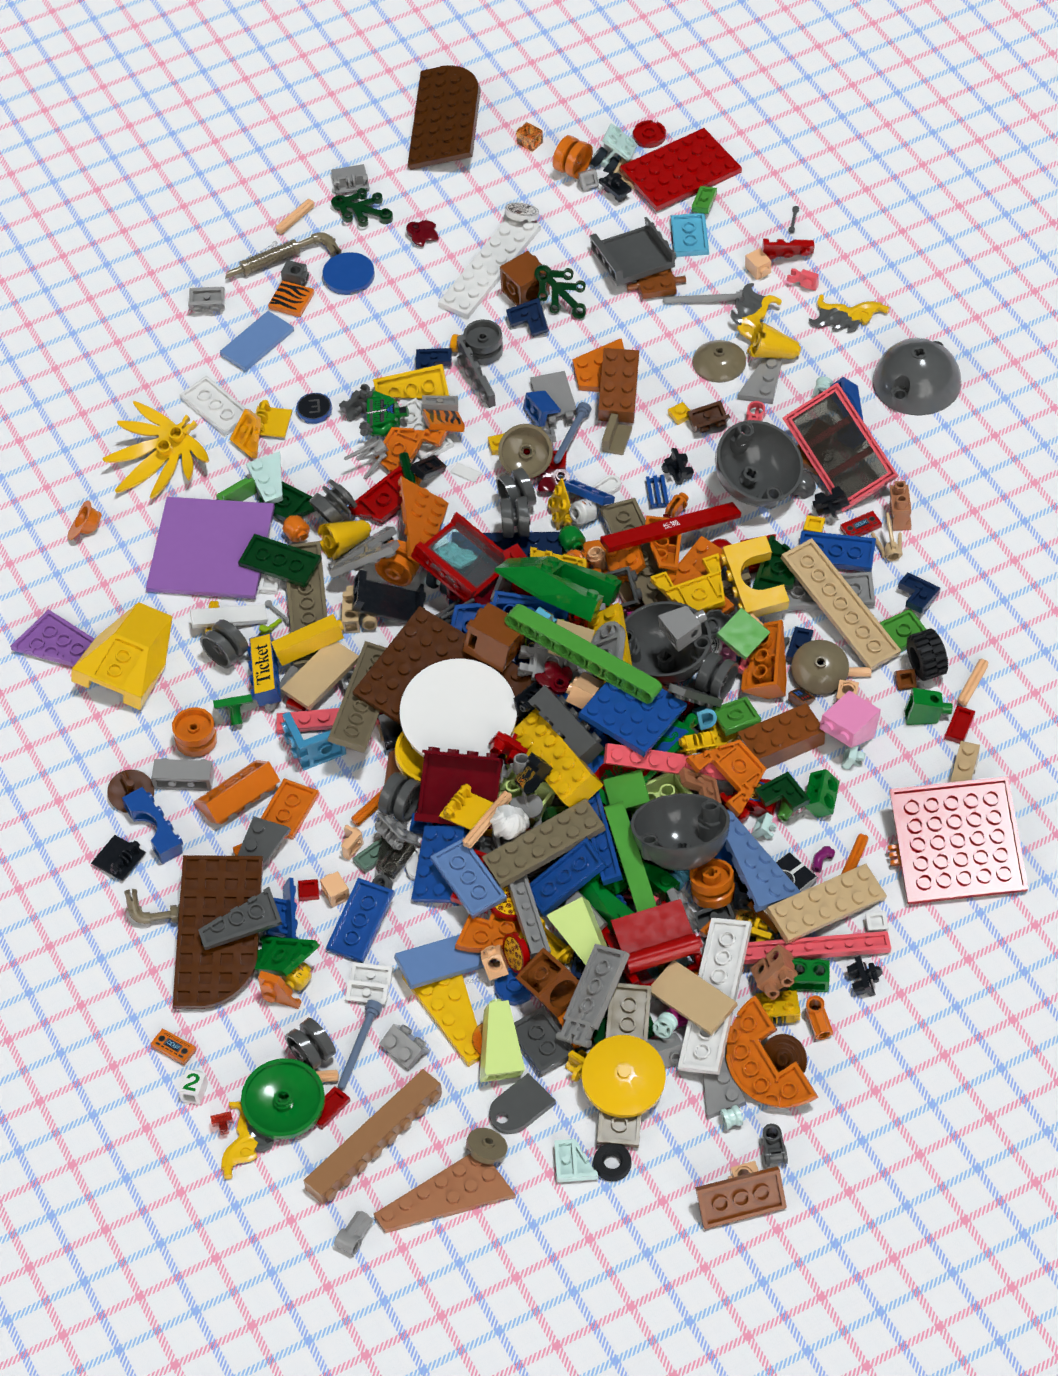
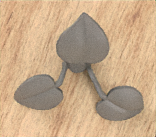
M524 753L516 754L514 756V763H510L508 771L503 763L500 784L503 783V777L507 778L512 770L516 776L523 772V769L529 763L528 755ZM522 791L523 796H516L511 800L510 805L523 809L529 818L538 817L543 810V802L535 794L526 796V793Z

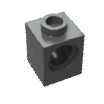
M287 260L281 271L282 280L303 286L309 279L307 265Z

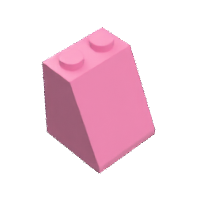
M848 691L822 715L820 729L853 748L875 737L881 709L853 692Z

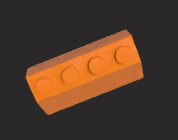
M255 760L193 803L211 823L223 824L229 820L228 816L241 812L249 802L253 803L259 800L262 793L274 790L280 779L269 761Z

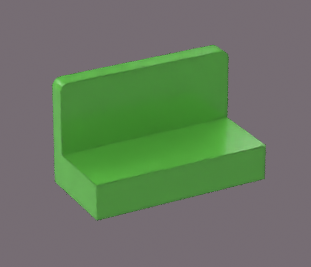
M252 477L250 479L244 478L216 494L217 500L244 501L257 493L255 480Z

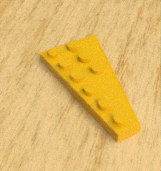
M402 974L403 980H404L405 983L408 985L406 979L404 978V976H403V974ZM463 975L411 989L467 1066L470 1067L480 1061L482 1039Z

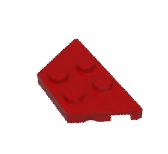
M398 466L356 499L355 502L358 506L355 509L348 506L351 515L383 523L400 510L402 497L399 494L401 486L398 485V480L401 476L404 477L401 466Z

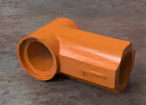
M815 995L807 999L805 1016L810 1021L815 1038L823 1040L833 1035V1030L824 1008V1000L820 996ZM811 1007H817L819 1009L812 1010Z

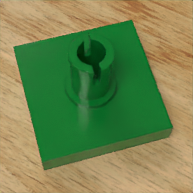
M251 694L213 700L215 709H229L231 725L243 724L240 707L244 704L253 703Z

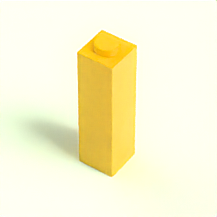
M331 614L271 643L281 665L284 666L344 639L342 631L345 629L341 620H336L334 614Z

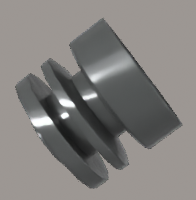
M329 479L327 483L332 489L330 490L323 486L322 489L326 495L322 496L316 493L309 500V503L328 523L343 522L344 518L340 512L343 510L350 515L351 511L347 505L353 509L358 505L352 495L342 485Z

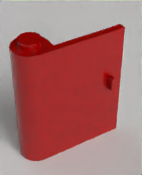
M681 899L611 920L620 949L630 954L626 963L629 974L700 953V948L703 947L700 935L696 936L691 929Z

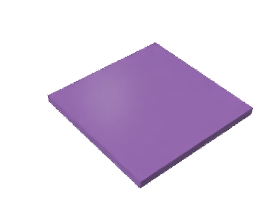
M167 497L146 591L256 599L261 573L239 566L238 561L254 534L269 538L275 509L274 503Z

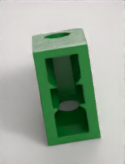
M912 688L904 709L906 725L936 724L941 714H952V703L943 702L941 692Z

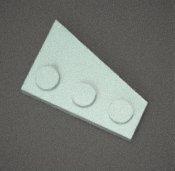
M280 451L246 463L263 502L277 503L282 501Z

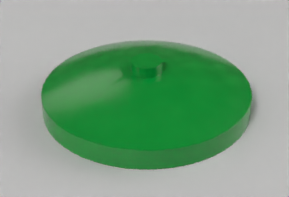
M275 1059L260 1065L249 1075L242 1089L241 1106L247 1122L255 1131L273 1139H290L304 1134L317 1123L324 1110L325 1091L319 1075L309 1065L295 1059Z

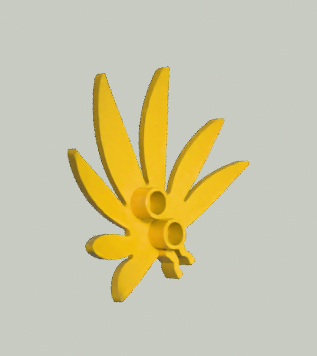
M133 401L137 410L156 425L136 421H117V424L132 433L143 436H159V438L129 446L102 459L105 463L125 462L140 458L154 451L115 489L116 493H120L141 484L155 474L167 461L150 494V499H154L171 480L181 454L183 471L188 481L191 480L194 470L190 451L193 452L198 460L205 463L209 462V457L203 446L189 435L191 430L198 426L194 420L191 424H187L190 421L189 416L185 415L182 422L176 425L160 412L137 401Z

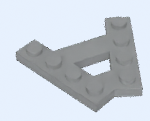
M385 527L339 558L328 563L331 578L339 576V578L344 577L351 570L358 571L368 563L373 565L383 557L387 559L394 556L400 545L397 539L391 542L388 541L392 540V536L397 534L395 528Z

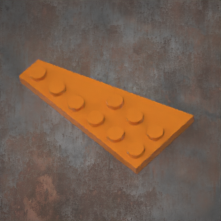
M401 476L398 480V485L401 486L399 491L400 497H402L401 510L403 523L406 525L404 533L407 535V557L418 563L411 557L416 544L420 541L423 544L439 532L449 503L442 497L432 494L426 488H422Z

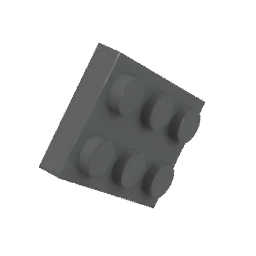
M544 1006L514 1022L519 1045L540 1075L568 1061V1053L571 1050L575 1051L570 1043L556 1039L557 1032H561V1030Z

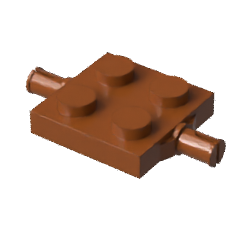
M670 268L638 279L637 283L627 284V291L638 290L641 293L642 299L677 294L676 284L686 283L685 275L675 277Z

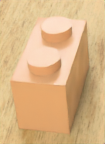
M583 672L579 677L576 676L568 686L566 693L569 695L566 701L583 709L603 686L604 682Z

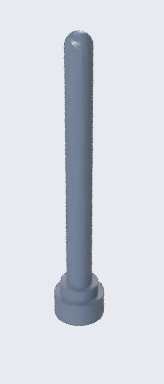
M581 402L576 408L577 416L553 459L554 463H560L582 420L589 416L592 408L588 403Z
M367 1001L365 1006L366 1017L338 1083V1088L341 1090L346 1088L373 1019L381 1013L383 1005L378 1001Z

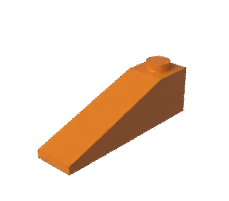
M778 620L763 624L770 631V634L749 657L750 663L748 668H745L742 674L741 691L766 699L786 696L787 674L783 621Z

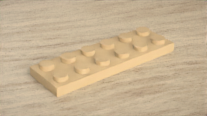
M865 863L768 906L765 911L786 944L879 903L885 900L887 895Z

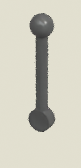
M793 206L792 208L793 217L791 227L788 229L790 233L795 232L794 224L796 215L799 212L798 206Z

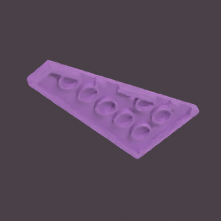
M48 609L10 647L11 650L73 667L94 641V638Z

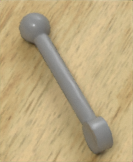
M271 600L265 601L266 608H271L285 620L287 625H290V618H287L275 608Z

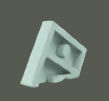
M576 1139L554 1141L557 1182L598 1180V1172L593 1169L588 1157L582 1152Z

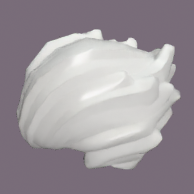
M509 804L497 807L495 814L490 820L494 836H497V838L502 836L507 840H512L522 835L530 826L529 817L523 809Z

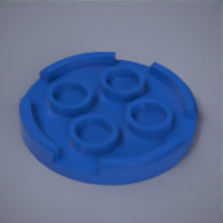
M354 252L341 253L332 257L323 268L324 282L331 291L338 294L350 295L352 292L365 290L372 284L375 277L372 261L368 257Z

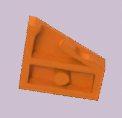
M264 971L260 972L258 980L262 998L271 1003L277 1002L299 1009L302 1003L301 1000L291 996L293 991L280 976Z

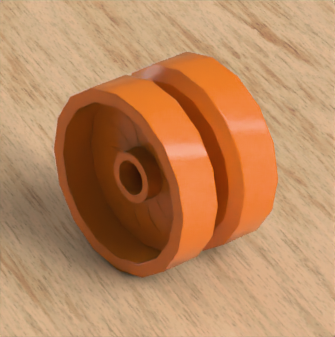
M565 136L559 142L552 160L554 169L562 173L566 172L568 176L578 179V173L586 171L590 165L593 155L592 145L579 141L574 136Z
M397 540L400 546L396 550V554L387 559L386 557L381 558L379 562L375 563V570L385 581L397 586H407L411 584L421 565L407 557L406 542Z
M193 707L182 710L175 716L172 722V731L175 744L182 754L189 757H201L214 749L217 743V732L211 713L205 709Z
M712 859L710 862L690 870L691 895L694 903L703 908L718 909L732 902L734 899L735 883L734 871L729 863L721 859Z

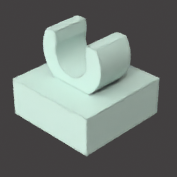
M858 745L853 748L848 746L844 750L842 768L850 769L853 764L860 766L861 761L865 760V753L858 751Z
M765 813L756 820L751 835L757 839L762 835L767 839L772 838L774 834L769 829L773 831L777 828V825L771 822L773 816Z

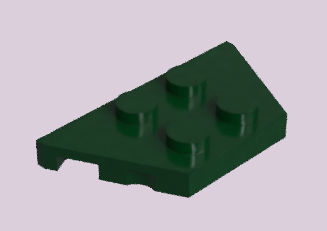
M282 481L283 500L274 503V517L285 521L289 516L298 515L305 517L316 511L309 503L312 496ZM260 497L259 503H264L262 498Z
M770 535L768 542L772 551L771 560L761 562L752 588L764 590L784 584L786 590L793 589L796 577L781 559V555L791 549L785 543L783 545L776 541L775 536Z

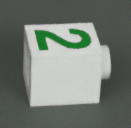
M186 1069L178 1090L181 1101L201 1105L208 1086L206 1073L200 1070L192 1071Z

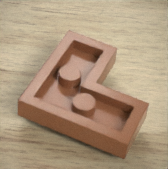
M685 767L679 771L683 787L698 791L699 795L712 798L721 803L716 778L699 772L696 773Z

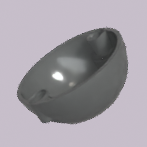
M909 338L894 344L882 355L874 371L873 386L878 398L889 408L908 415H930L946 409L956 400L961 390V373L954 356L941 342L930 341L926 338Z
M747 420L736 423L722 435L715 453L718 479L723 488L742 503L772 509L778 502L791 495L801 482L803 459L800 450L786 432L773 424L759 420Z
M661 601L644 605L633 611L625 619L632 666L657 679L663 686H669L670 683L678 684L691 678L699 671L707 656L712 652L711 630L707 620L701 623L702 634L700 637L679 652L675 649L659 628L658 615L684 606L689 607L693 614L698 611L688 605L672 601Z
M687 793L655 798L636 810L631 819L633 838L641 851L642 857L646 860H651L664 869L674 871L692 870L714 859L725 844L730 826V815L721 803L703 795Z

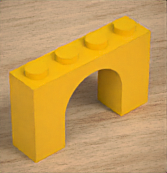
M766 535L724 546L722 554H720L721 563L726 565L727 580L728 582L731 581L733 585L731 588L733 597L737 598L739 602L737 604L738 609L742 608L748 614L753 613L756 617L786 610L790 602L784 584L764 590H756L747 586L742 580L741 573L746 567L771 560L772 551Z

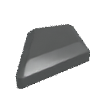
M481 836L472 847L473 850L476 849L487 854L496 849L493 837Z

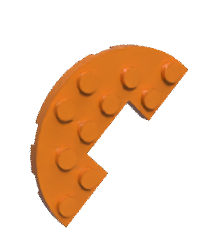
M492 913L489 920L480 917L472 919L469 914L456 942L455 949L471 953H481L486 947L492 945H500L501 949H503L505 935L512 932H521L519 921H505L501 917L500 919L495 917Z
M756 995L753 996L737 1012V1017L732 1026H730L728 1033L726 1060L734 1081L752 1099L771 1107H797L817 1099V1093L796 1061L780 1072L777 1070L761 1043L762 1040L776 1032L777 1028Z

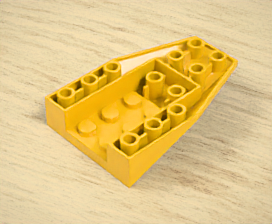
M138 602L94 639L73 666L71 681L86 688H89L92 682L123 694L124 704L141 710L165 669L173 616Z

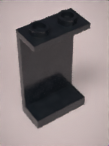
M359 570L354 579L352 611L407 623L419 606L423 608V603L426 599L424 584H420L418 589L413 591L366 580L367 571Z

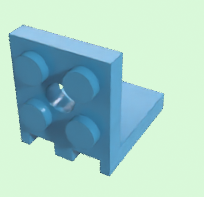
M291 713L282 714L284 722L281 725L285 733L283 734L287 745H291L292 756L294 759H298L303 771L346 755L345 747L328 742L331 730L303 740Z

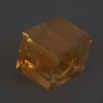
M528 122L516 131L517 144L532 152L543 143V131Z

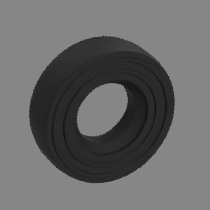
M609 1143L601 1146L596 1151L593 1165L594 1169L598 1172V1176L602 1179L618 1181L627 1176L631 1169L632 1160L629 1151L624 1146ZM609 1156H617L621 1164L615 1169H610L605 1166L604 1161Z

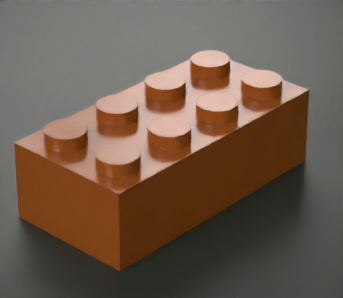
M604 348L598 421H609L611 413L618 414L619 422L634 423L639 350Z
M804 703L739 731L737 740H741L768 769L824 745L825 732L820 729V722L808 704Z

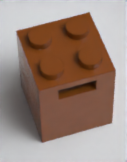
M487 603L484 608L478 610L475 619H470L466 626L468 631L463 638V651L503 673L517 656L521 645L525 644L526 639L524 635L507 626L504 620L508 614L507 612Z

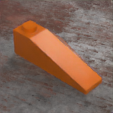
M646 515L645 525L669 518ZM682 534L649 542L658 568L678 570Z

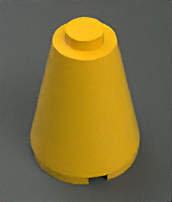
M760 322L755 327L751 337L753 347H749L751 357L795 359L796 356H799L801 346H799L798 341L763 322Z
M364 520L325 523L318 528V535L322 537L320 541L321 548L328 558L332 557V560L339 558L367 539L371 533L370 524Z

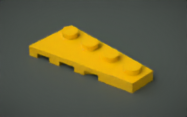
M443 364L373 379L375 391L393 398L422 399V395L450 396Z

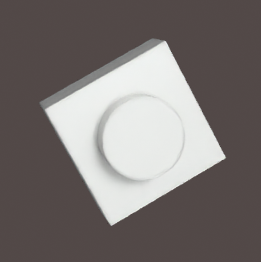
M886 911L865 913L868 933L889 931Z

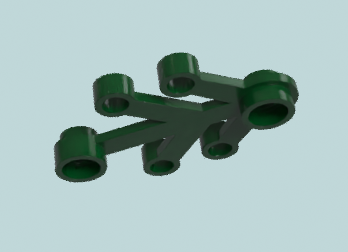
M360 188L356 194L346 197L337 195L331 200L332 207L342 213L343 221L346 223L353 221V214L347 208L353 209L360 227H366L369 224L368 217L364 216L363 213L379 217L380 222L383 224H389L393 221V213L390 209L378 210L368 207L369 205L382 203L383 197L379 192L374 193L372 198L366 199L367 190ZM358 199L363 200V201H360V202H357V203L352 202V201H355V200H358Z
M547 265L537 266L534 275L539 281L537 297L540 301L548 299L549 293L546 290V283H548L552 287L550 311L554 314L560 311V295L573 308L572 315L577 319L583 318L587 311L586 306L582 303H577L566 290L581 293L585 290V282L582 280L576 283L557 282L554 278L571 280L574 275L573 270L566 268L564 271L551 270ZM569 272L571 276H567L565 273ZM543 293L546 297H541L540 294Z

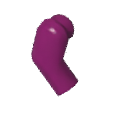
M824 846L815 853L812 870L821 872L823 860L826 857L832 859L835 855V850L830 846Z

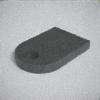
M527 1073L492 1102L489 1110L490 1121L494 1128L502 1133H519L556 1104V1100ZM505 1116L508 1118V1121L499 1123L497 1119Z

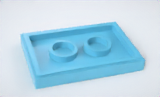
M705 213L670 215L673 247L676 257L709 255Z

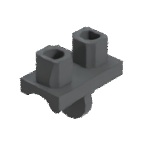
M356 390L348 401L343 400L339 404L341 412L345 414L347 420H353L361 412L367 413V398L369 396L362 398L359 395L360 391Z

